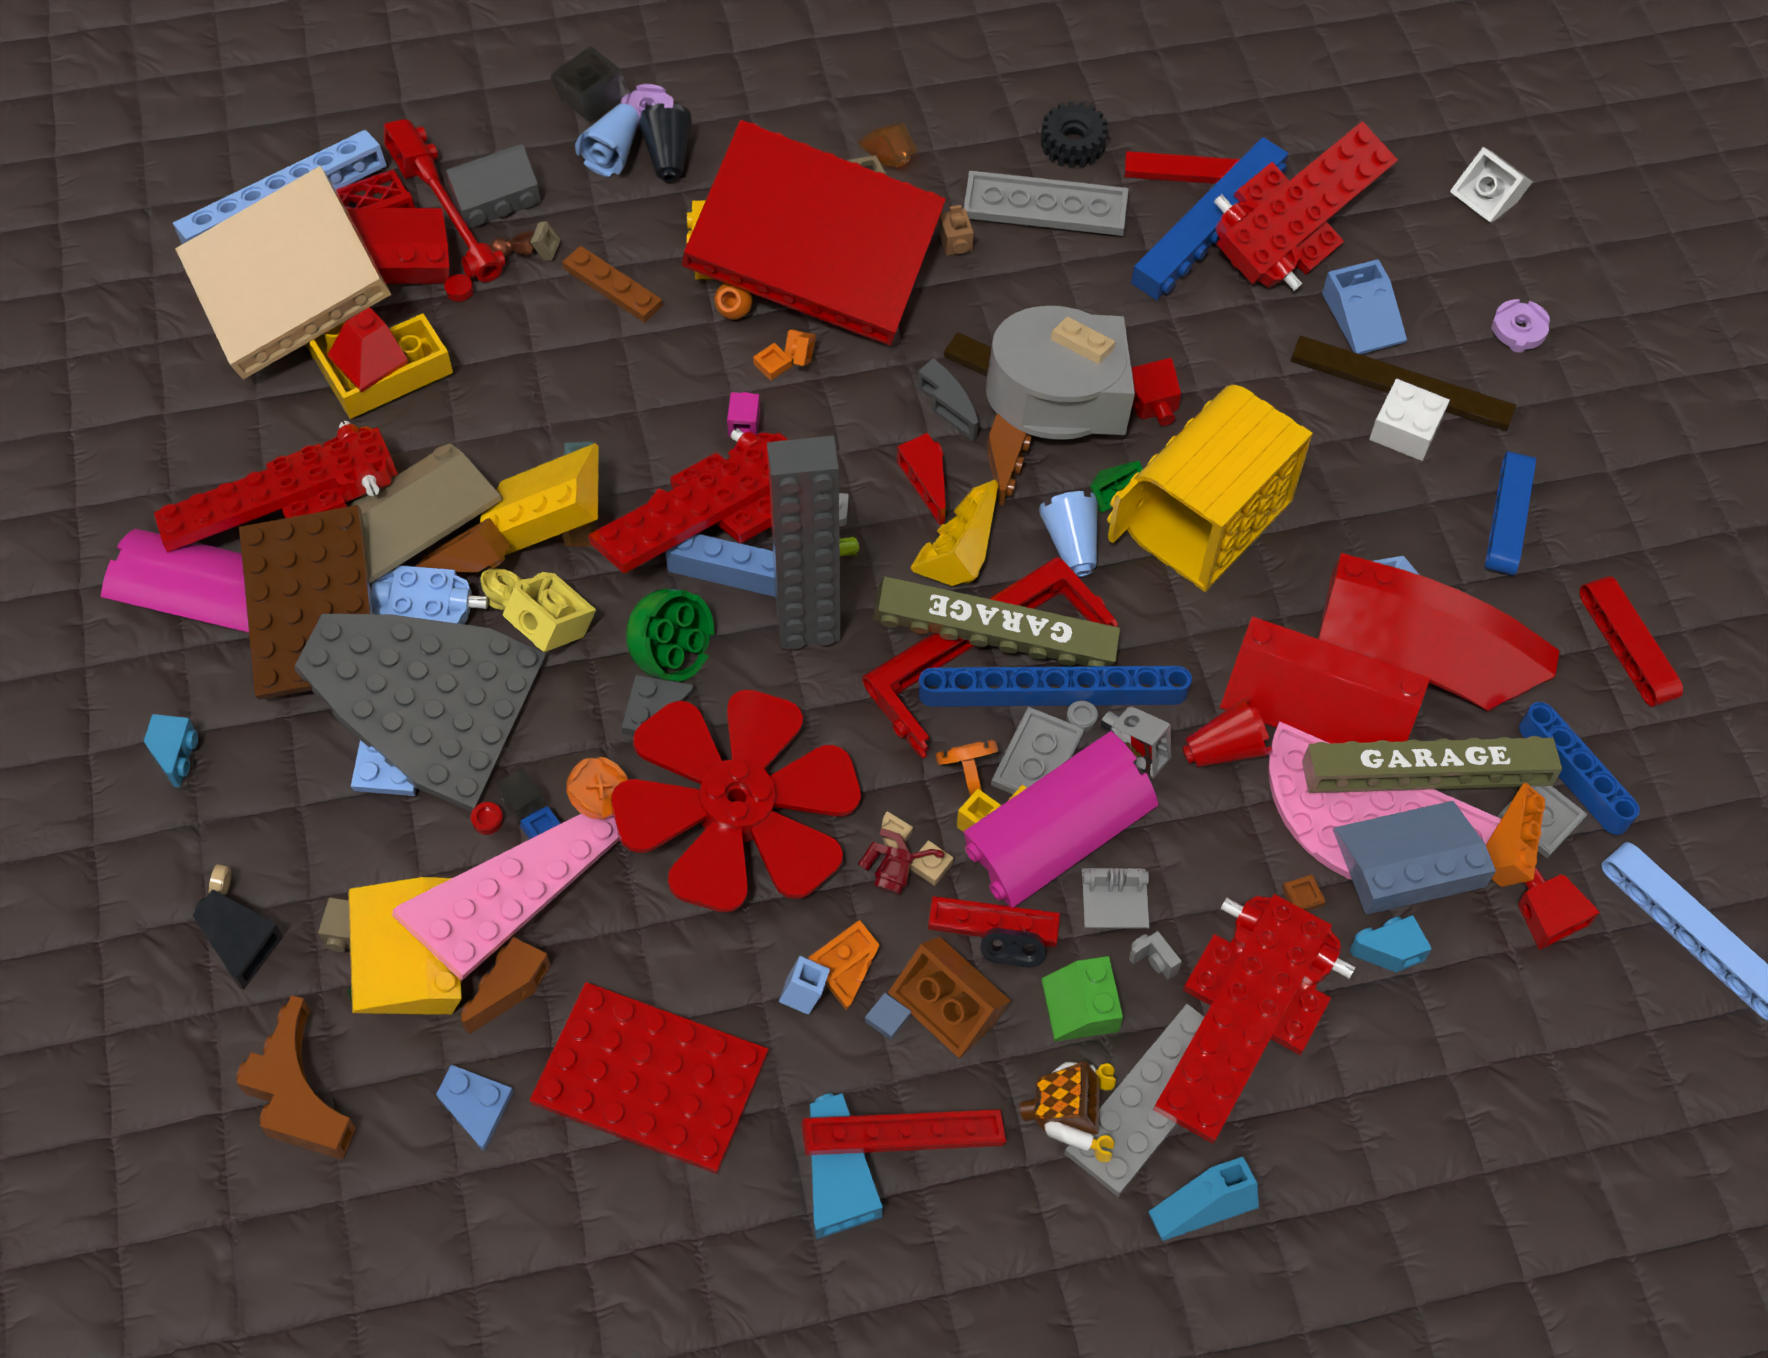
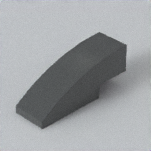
M932 358L918 371L917 388L931 398L932 412L970 440L975 441L978 432V419L967 393L955 377L938 361Z

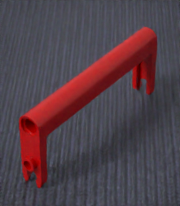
M1055 557L989 598L995 601L1036 609L1053 597L1062 594L1087 621L1114 627L1119 626L1116 619L1107 610L1101 597L1094 595L1059 557ZM932 633L862 676V682L866 691L892 722V728L896 735L901 739L904 737L922 758L927 757L925 752L929 749L925 741L929 739V736L898 698L897 694L917 683L920 674L928 668H941L975 647L969 643V640L960 638L957 640H946L941 638L940 634Z

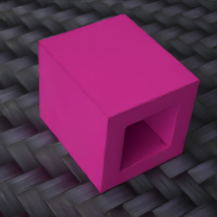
M731 392L727 417L728 437H731V433L733 430L736 431V429H740L743 433L751 431L757 434L760 418L759 394Z

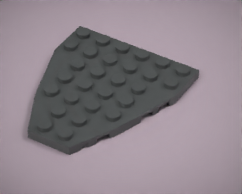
M322 614L299 656L294 670L304 681L311 685L312 691L319 699L321 697L333 710L332 714L341 724L369 748L372 746L385 757L384 761L391 767L395 766L408 777L407 781L412 786L472 812L546 653L486 627L393 614Z

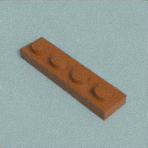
M581 245L562 261L564 270L644 323L663 307L661 298Z

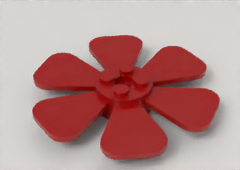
M746 689L732 695L727 705L731 760H721L702 714L696 706L689 702L675 701L667 704L635 730L633 746L638 756L650 763L701 784L700 789L639 779H628L620 782L614 788L611 795V807L622 845L636 853L652 851L696 824L701 823L705 828L704 832L673 864L668 875V886L670 892L684 902L717 912L727 913L741 907L747 897L748 886L743 848L744 842L754 839L773 885L785 897L792 899L804 898L830 878L840 867L843 857L842 849L838 842L824 833L773 812V807L829 816H846L854 812L858 807L861 798L860 787L848 753L835 745L818 747L769 776L765 769L799 733L802 727L803 715L796 704L786 699Z

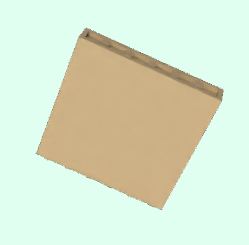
M321 166L175 248L229 364L243 380L391 295L338 192Z

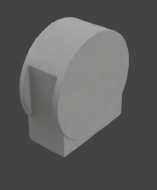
M1062 306L1032 307L1009 316L997 328L992 342L986 379V395L993 410L1015 428L1027 434L1047 439H1074L1092 433L1125 435L1135 391L1124 316L1091 315L1081 310ZM1068 316L1116 341L1114 350L1100 364H1097L1051 340L1052 330Z

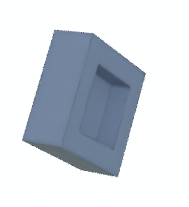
M884 993L866 1015L865 1022L892 1041L911 1017V1011Z

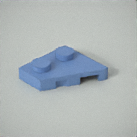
M451 1065L436 1096L444 1107L451 1112L461 1127L473 1138L478 1147L485 1151L514 1092L511 1087Z

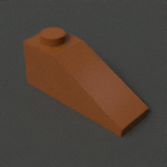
M488 518L424 555L415 567L449 569L456 572H479L487 566L493 569L505 560L503 555L511 546L492 520Z

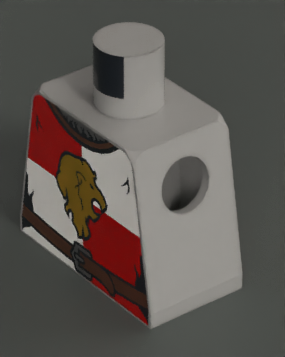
M1128 707L1121 716L1109 711L1103 717L1101 727L1108 732L1112 731L1137 758L1133 761L1137 768L1154 779L1171 758V725L1135 707Z

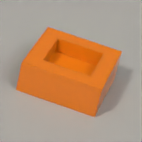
M773 343L753 356V364L771 381L792 367V359L779 346Z

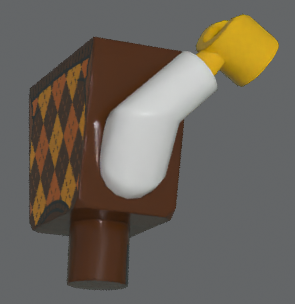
M1086 1061L1063 1063L1052 1073L1042 1076L1036 1081L1035 1099L1020 1103V1112L1023 1120H1036L1049 1137L1088 1151L1089 1148L1093 1149L1095 1158L1098 1161L1109 1162L1112 1154L1109 1151L1102 1150L1101 1147L1113 1149V1139L1110 1136L1103 1135L1096 1140L1093 1139V1135L1098 1134L1100 1089L1112 1090L1116 1084V1078L1113 1077L1114 1067L1111 1064L1105 1063L1100 1065L1098 1069H1095L1094 1065H1089Z

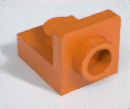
M793 329L788 331L785 353L791 359H794L793 364L805 366L812 362L817 335Z

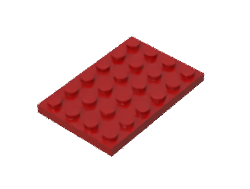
M585 982L533 1091L530 1103L536 1107L718 1175L768 1057L769 1049Z

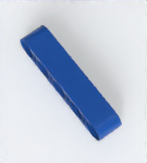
M1510 451L1505 453L1500 471L1485 569L1514 576L1518 570L1536 457Z
M1544 702L1533 703L1519 724V731L1524 738L1539 736L1541 738L1553 737L1562 766V771L1558 777L1606 831L1614 835L1624 834L1639 815L1640 808L1638 803L1549 704Z

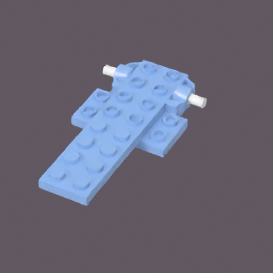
M397 566L395 570L389 571L374 581L370 588L374 609L373 614H393L465 625L471 608H488V597L472 596L468 582L457 576L455 570ZM360 740L351 783L353 791L415 796L417 788L407 781L408 777L395 766L391 767L384 761V756L372 746L369 748Z

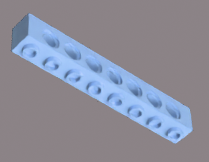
M363 130L173 222V225L181 243L184 244L319 166L322 167L332 181L335 189L347 186L387 166L381 147L366 130Z

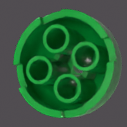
M660 589L643 597L632 610L626 627V644L634 663L646 674L659 679L683 681L694 676L708 659L709 655L703 653L709 645L710 635L714 636V623L709 607L699 595H694L680 589ZM684 651L699 652L694 664L684 670L666 672L660 668L677 669L684 661Z

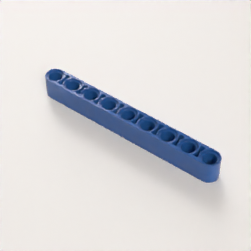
M1181 666L928 668L920 674L918 696L923 704L931 707L1070 706L1076 701H1087L1093 705H1177L1187 699L1192 676L1186 668ZM1085 684L1090 686V688H1083L1080 685ZM1110 684H1117L1120 687H1112ZM1141 684H1148L1151 687H1144ZM1171 684H1178L1181 687H1175ZM933 685V686H936V687H938V688H937V689H929V688H927V686ZM965 685V686H967V687H969V688H967V689H961V688H959V687H957V686ZM989 685H996V686H998L999 688L993 689V688H990V687H988V686H989ZM1019 685H1027L1029 688H1021ZM1049 685H1058L1060 688H1052Z

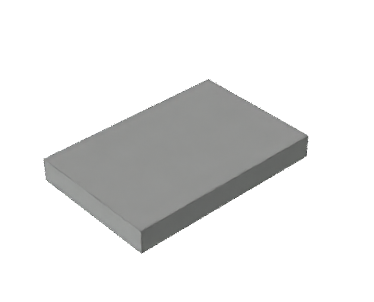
M1028 706L992 778L991 786L1014 794L1022 784L1028 788L1074 756L1085 729Z

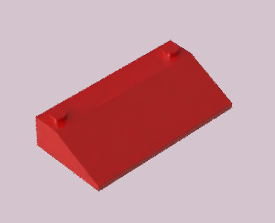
M1252 616L1219 709L1227 710L1239 700L1248 696L1251 698V702L1248 704L1249 708L1256 706L1264 725L1276 729L1280 721L1330 744L1346 743L1349 741L1372 743L1380 740L1405 742L1408 741L1430 677Z

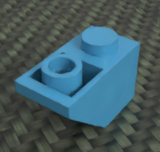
M152 714L144 743L172 785L180 787L183 776L186 777L189 772V757L191 750L197 746L198 732L194 729L189 718Z
M1412 915L1404 919L1400 916L1388 920L1383 927L1376 930L1366 928L1355 935L1349 951L1354 957L1393 972H1399L1424 962L1432 948Z

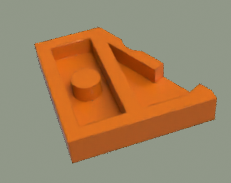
M860 920L808 957V960L830 969L825 984L845 1010L850 1007L880 946Z

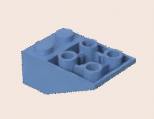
M1379 259L1328 272L1322 295L1354 353L1364 354L1407 342L1391 281Z

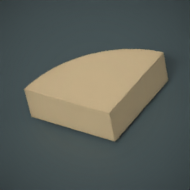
M888 811L885 813L882 820V828L901 834L906 842L913 832V827ZM882 837L885 846L899 849L896 841Z

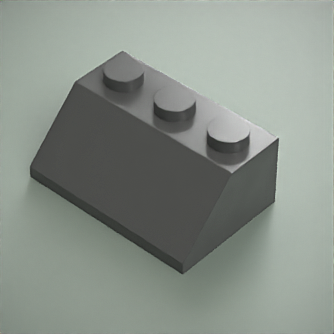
M523 144L446 170L453 204L468 228L541 203L538 184Z

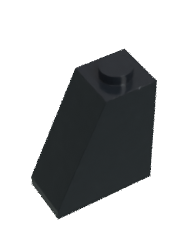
M213 889L207 897L202 898L198 902L193 914L196 922L238 987L243 990L283 938L275 923Z

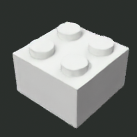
M1396 379L1376 418L1369 440L1423 461L1450 400Z

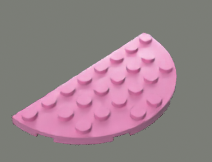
M1279 721L1271 744L1273 753L1269 755L1268 763L1269 784L1278 813L1293 837L1309 854L1332 871L1350 880L1352 878L1333 832L1334 827L1454 801L1486 846L1501 821L1500 818L1434 789L1308 793L1302 760L1309 744L1325 741Z

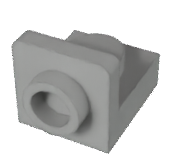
M1158 931L1149 937L1147 934L1142 935L1131 945L1132 949L1129 960L1132 964L1149 955L1148 959L1153 969L1157 973L1162 972L1167 980L1178 974L1182 961Z

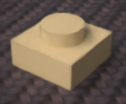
M928 840L920 851L942 849ZM943 851V858H937L935 855L917 858L910 864V870L935 886L954 863V857Z

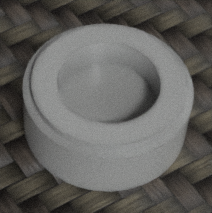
M1076 701L1068 708L1066 720L1068 723L1085 729L1084 732H1088L1095 727L1098 712L1096 707L1090 702Z

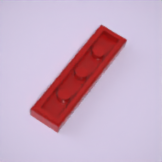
M932 896L928 930L982 937L989 929L1004 928L1036 933L1042 937L1046 946L1056 947L1060 913Z

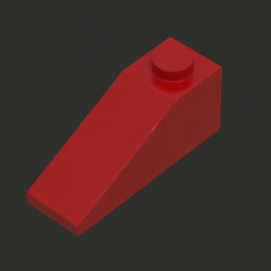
M926 433L897 446V464L937 523L942 525L945 523L946 511L942 462L944 454L940 444L937 441L934 442L930 435Z

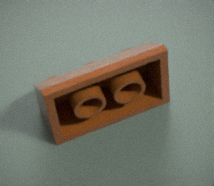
M940 936L919 946L888 992L896 1001L908 1008L911 1014L958 1058L963 1057L995 1025L1011 1002L1008 997Z

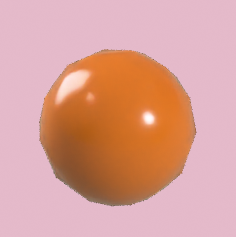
M724 283L716 290L714 302L717 311L723 317L730 320H738L750 311L752 295L748 291Z

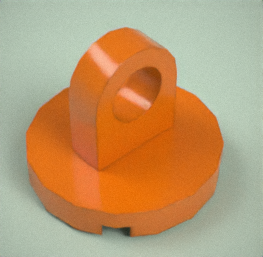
M994 739L987 741V747H985L984 742H976L951 748V750H948L947 756H944L943 751L936 752L937 765L962 761L970 796L977 788L982 791L975 758L998 752L997 742Z
M598 757L597 759L586 758L571 770L567 778V794L571 804L579 813L592 819L603 820L614 816L611 807L612 792L620 782L628 779L625 772L615 762L603 757Z

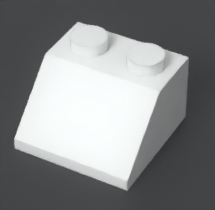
M1483 147L1450 192L1492 223L1519 201L1533 181L1494 152Z

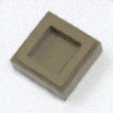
M544 221L538 223L530 243L543 260L548 261L553 259L561 239L548 222Z

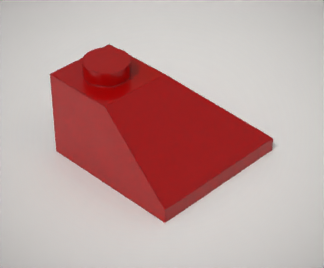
M370 307L345 322L327 354L328 358L361 393L409 363L386 323Z

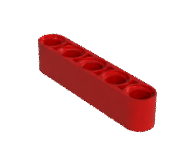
M1606 576L1583 584L1579 590L1583 605L1646 704L1650 707H1655L1680 698L1683 695V686L1680 678L1615 578Z

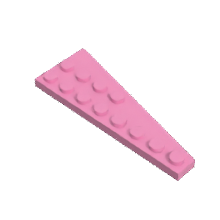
M579 814L398 905L393 909L392 916L462 981L620 840L614 816L600 820Z

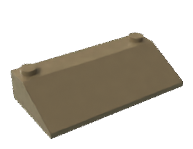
M448 443L436 448L431 455L393 477L390 485L379 489L377 495L375 492L373 493L374 496L366 494L347 506L358 505L362 512L369 582L372 583L502 500L500 494L465 454L452 444Z

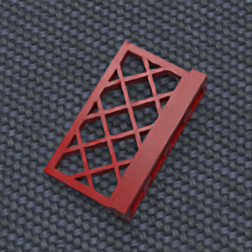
M394 169L336 189L347 210L415 208L412 196L409 191L405 190ZM393 181L389 187L380 186L382 183ZM367 191L364 196L355 195L357 192ZM375 193L383 194L381 199L372 198ZM349 202L358 203L355 208L346 207Z

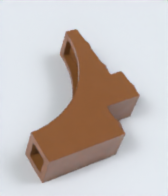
M291 995L287 1005H283L277 1017L278 1025L273 1035H269L263 1047L264 1055L250 1052L247 1061L242 1062L237 1071L236 1083L245 1095L270 1102V1104H266L262 1109L259 1119L260 1127L267 1137L343 1160L356 1127L349 1117L341 1115L323 1103L313 1093L308 1084L302 1061V1041L310 1009L303 998Z

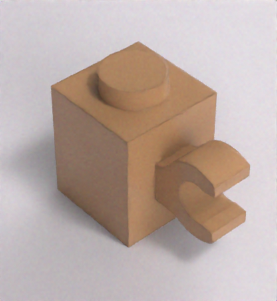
M961 205L950 207L949 212L941 213L938 232L946 256L972 251L974 233L966 209H962Z

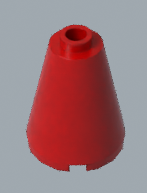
M1247 696L1239 700L1185 738L1186 745L1182 747V751L1188 764L1194 762L1196 767L1263 757L1273 753L1272 746L1268 748L1265 746L1264 741L1269 739V735L1256 706L1251 708L1248 706L1251 702L1250 697Z

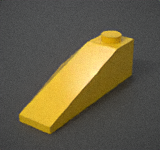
M996 480L976 486L968 493L954 510L957 516L947 524H942L937 530L940 536L933 544L930 542L926 543L920 550L910 567L914 573L950 586L963 582L970 583L978 577L987 551L998 489V482Z

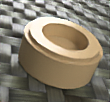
M217 864L214 867L209 883V893L213 889L224 896L226 895L231 881V869L229 866Z

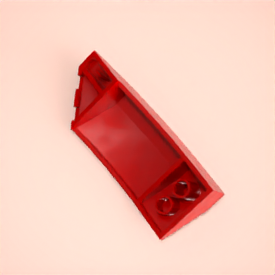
M368 208L347 210L386 284H445L449 276V255L442 208Z
M1344 553L1340 554L1332 571L1318 635L1320 640L1430 677L1429 683L1485 709L1486 713L1495 709L1497 705L1507 700L1511 701L1530 691L1532 687L1542 682L1546 683L1556 676L1559 649L1512 616L1486 602L1430 578Z

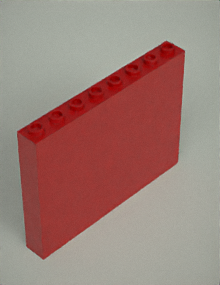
M740 120L684 250L681 266L891 346L946 198L940 197L934 192H927L914 187L908 182H901L888 177L882 172H875L862 167L859 163L849 162L837 157L833 153L823 152L811 147L807 143L797 142L785 137L781 133L771 132L759 127L755 123Z

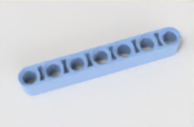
M1629 842L1623 843L1602 862L1603 872L1615 885L1750 1008L1768 1021V964L1634 844Z

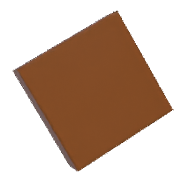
M1313 874L1283 883L1282 885L1287 901L1306 911H1311L1325 905L1326 901Z

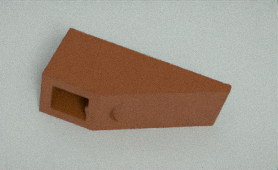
M997 414L988 438L987 455L993 480L998 482L997 497L999 505L1004 506L1007 496H1013L1017 482L1013 478L1015 473L1021 474L1025 460L1021 456L1023 451H1029L1033 435L1015 428L1003 419L1000 414Z
M514 937L508 946L504 945L497 954L496 965L491 973L487 972L482 977L478 987L479 992L473 1001L469 1000L465 1004L461 1012V1022L465 1032L471 1034L534 994L551 967L547 953Z

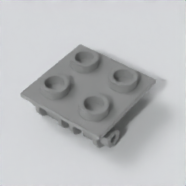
M1082 868L1085 929H1149L1148 871L1142 868Z

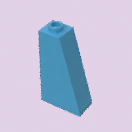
M832 1093L825 1094L810 1104L811 1118L850 1116L843 1094L836 1096ZM864 1153L812 1155L814 1233L816 1239L882 1218L883 1207Z

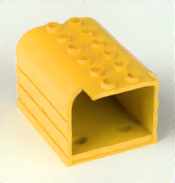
M1238 385L1226 386L1213 400H1209L1205 404L1202 411L1195 418H1191L1187 422L1184 429L1177 436H1173L1169 440L1166 447L1159 454H1155L1150 459L1148 465L1141 472H1137L1132 477L1129 484L1122 491H1118L1113 496L1110 502L1113 510L1107 518V522L1110 524L1108 532L1109 541L1114 543L1128 530L1131 537L1144 550L1156 556L1161 562L1170 566L1178 574L1206 592L1293 501L1313 433L1294 422L1293 419L1284 413L1276 410L1266 401L1255 396L1248 389Z

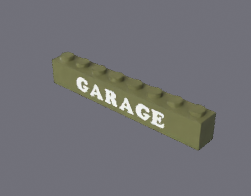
M886 576L883 577L879 584L873 620L880 621L886 627H898L900 625L909 627L912 632L919 634L937 633L946 640H957L960 638L969 640V643L974 646H997L999 650L1006 653L1020 651L1029 653L1028 656L1034 659H1046V657L1057 659L1058 663L1067 666L1075 664L1087 667L1112 666L1116 662L1120 628Z
M1539 736L1516 739L1500 737L1498 739L1470 738L1467 740L1439 739L1436 741L1412 739L1405 742L1380 740L1372 743L1349 741L1336 744L1318 742L1308 745L1302 760L1308 793L1521 787L1524 783L1530 786H1553L1562 771L1554 738H1541Z

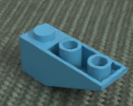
M1240 1157L1209 1168L1149 1211V1215L1161 1240L1164 1241L1259 1208L1257 1181L1244 1157Z

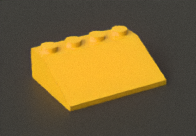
M596 443L500 482L496 491L500 494L502 500L481 514L480 523L490 518L511 547L503 556L598 520L599 446Z
M419 877L349 889L352 1013L453 1014L461 1000L460 979L392 916L393 909L398 905L452 878Z

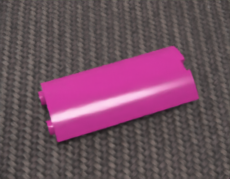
M136 528L131 530L117 546V549L120 550L116 561L110 560L103 580L101 597L249 632L241 553L196 542L167 552L160 534Z
M1112 731L963 831L966 841L965 851L973 862L978 861L988 870L991 881L989 888L997 900L1001 901L1003 899L1011 908H1014L1158 806L1156 793L1146 773H1139L1137 766L1133 763L1137 758Z

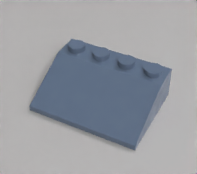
M1454 801L1342 825L1333 829L1365 915L1487 887L1496 872L1484 841Z

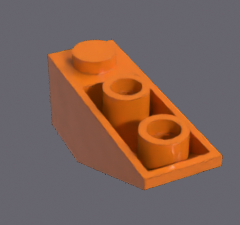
M1527 783L1522 784L1486 844L1496 869L1492 880L1500 887L1534 879L1543 812L1545 810V798Z

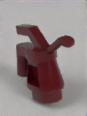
M882 828L879 835L896 841L899 849L872 842L857 865L868 872L879 854L885 856L875 872L876 880L874 887L885 892L900 895L902 889L907 886L910 864L913 863L914 859L929 855L943 858L944 852L939 849H929L911 854L901 834Z

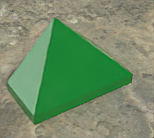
M1140 461L1099 471L1090 488L1097 497L1100 512L1103 513L1112 508L1110 502L1113 496L1118 491H1122L1137 472L1143 470Z

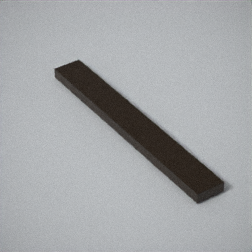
M1301 335L1290 361L1386 393L1390 392L1395 380L1399 379L1449 399L1450 401L1445 412L1504 431L1508 430L1516 404Z

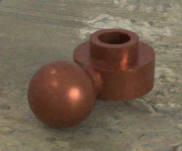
M535 231L522 232L509 241L505 238H496L492 241L490 247L493 251L501 250L505 259L510 256L512 251L521 253L522 256L529 255L536 251L530 243Z

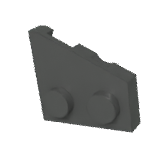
M636 675L621 727L622 734L634 736L635 730L664 706L671 702L684 701L686 697L690 698L694 692L693 685Z

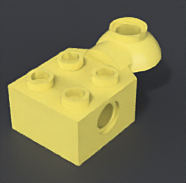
M493 568L482 572L480 578L482 590L485 597H488V605L504 610L503 616L543 652L583 638L596 612L592 605L555 573L542 572L533 578L522 579L508 570Z

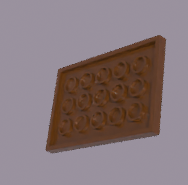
M358 505L239 527L254 692L258 700L312 690L311 685L304 681L294 668L322 614H373L362 512Z

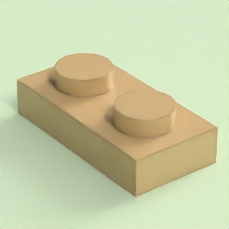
M1068 316L1052 330L1050 338L1097 364H1100L1114 350L1116 342Z

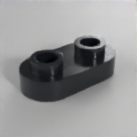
M992 928L983 934L980 950L983 957L990 962L1030 968L1038 966L1044 960L1046 945L1042 937L1036 933ZM998 939L1003 944L1001 946H994L991 942ZM1032 944L1035 946V949L1028 951L1024 946Z

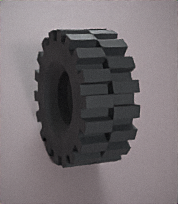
M1068 101V106L1060 103L1057 109L1052 107L1049 109V114H1045L1042 123L1040 144L1044 155H1049L1051 162L1058 160V165L1061 167L1064 166V163L1069 164L1071 169H1074L1075 165L1085 168L1087 162L1090 166L1093 165L1095 159L1100 160L1102 153L1105 152L1108 134L1107 119L1103 118V113L1100 110L1095 112L1094 106L1085 107L1084 102L1074 105V101ZM1075 134L1082 138L1071 139L1066 137V135Z

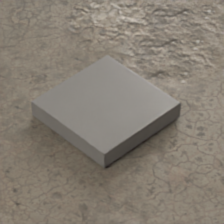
M1531 786L1545 798V810L1543 812L1538 852L1548 859L1583 822L1588 814L1553 786ZM1511 802L1502 810L1498 818L1502 819Z

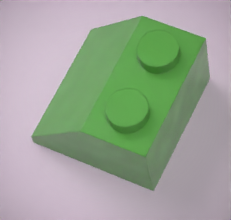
M1109 956L1075 961L1042 978L1041 982L1054 1042L1119 1032L1123 1015Z

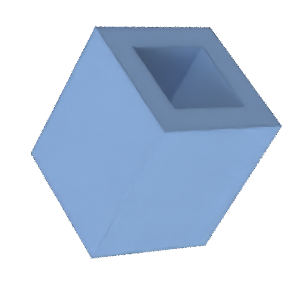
M799 956L787 976L779 1002L809 1015L822 994L830 969Z

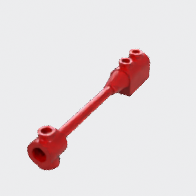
M407 119L384 123V145L404 178L418 175L431 187L468 246L469 250L466 256L462 257V266L466 276L469 278L477 277L481 282H490L496 279L502 272V266H505L504 255L501 250L493 251L486 243L478 244L440 183L435 166V160L438 158L437 149L433 143L425 144L427 142L425 129L422 126L415 128L413 123Z

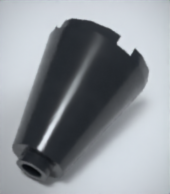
M664 103L655 104L641 112L639 125L656 176L664 182H674L683 173L692 125L691 112L679 104H673V108H665Z

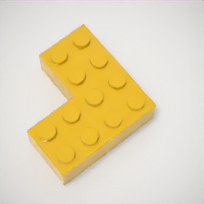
M423 313L389 328L409 363L362 393L327 355L346 321L305 344L350 419L453 373L448 351Z

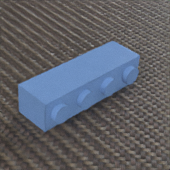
M696 534L665 552L668 572L776 597L773 551Z

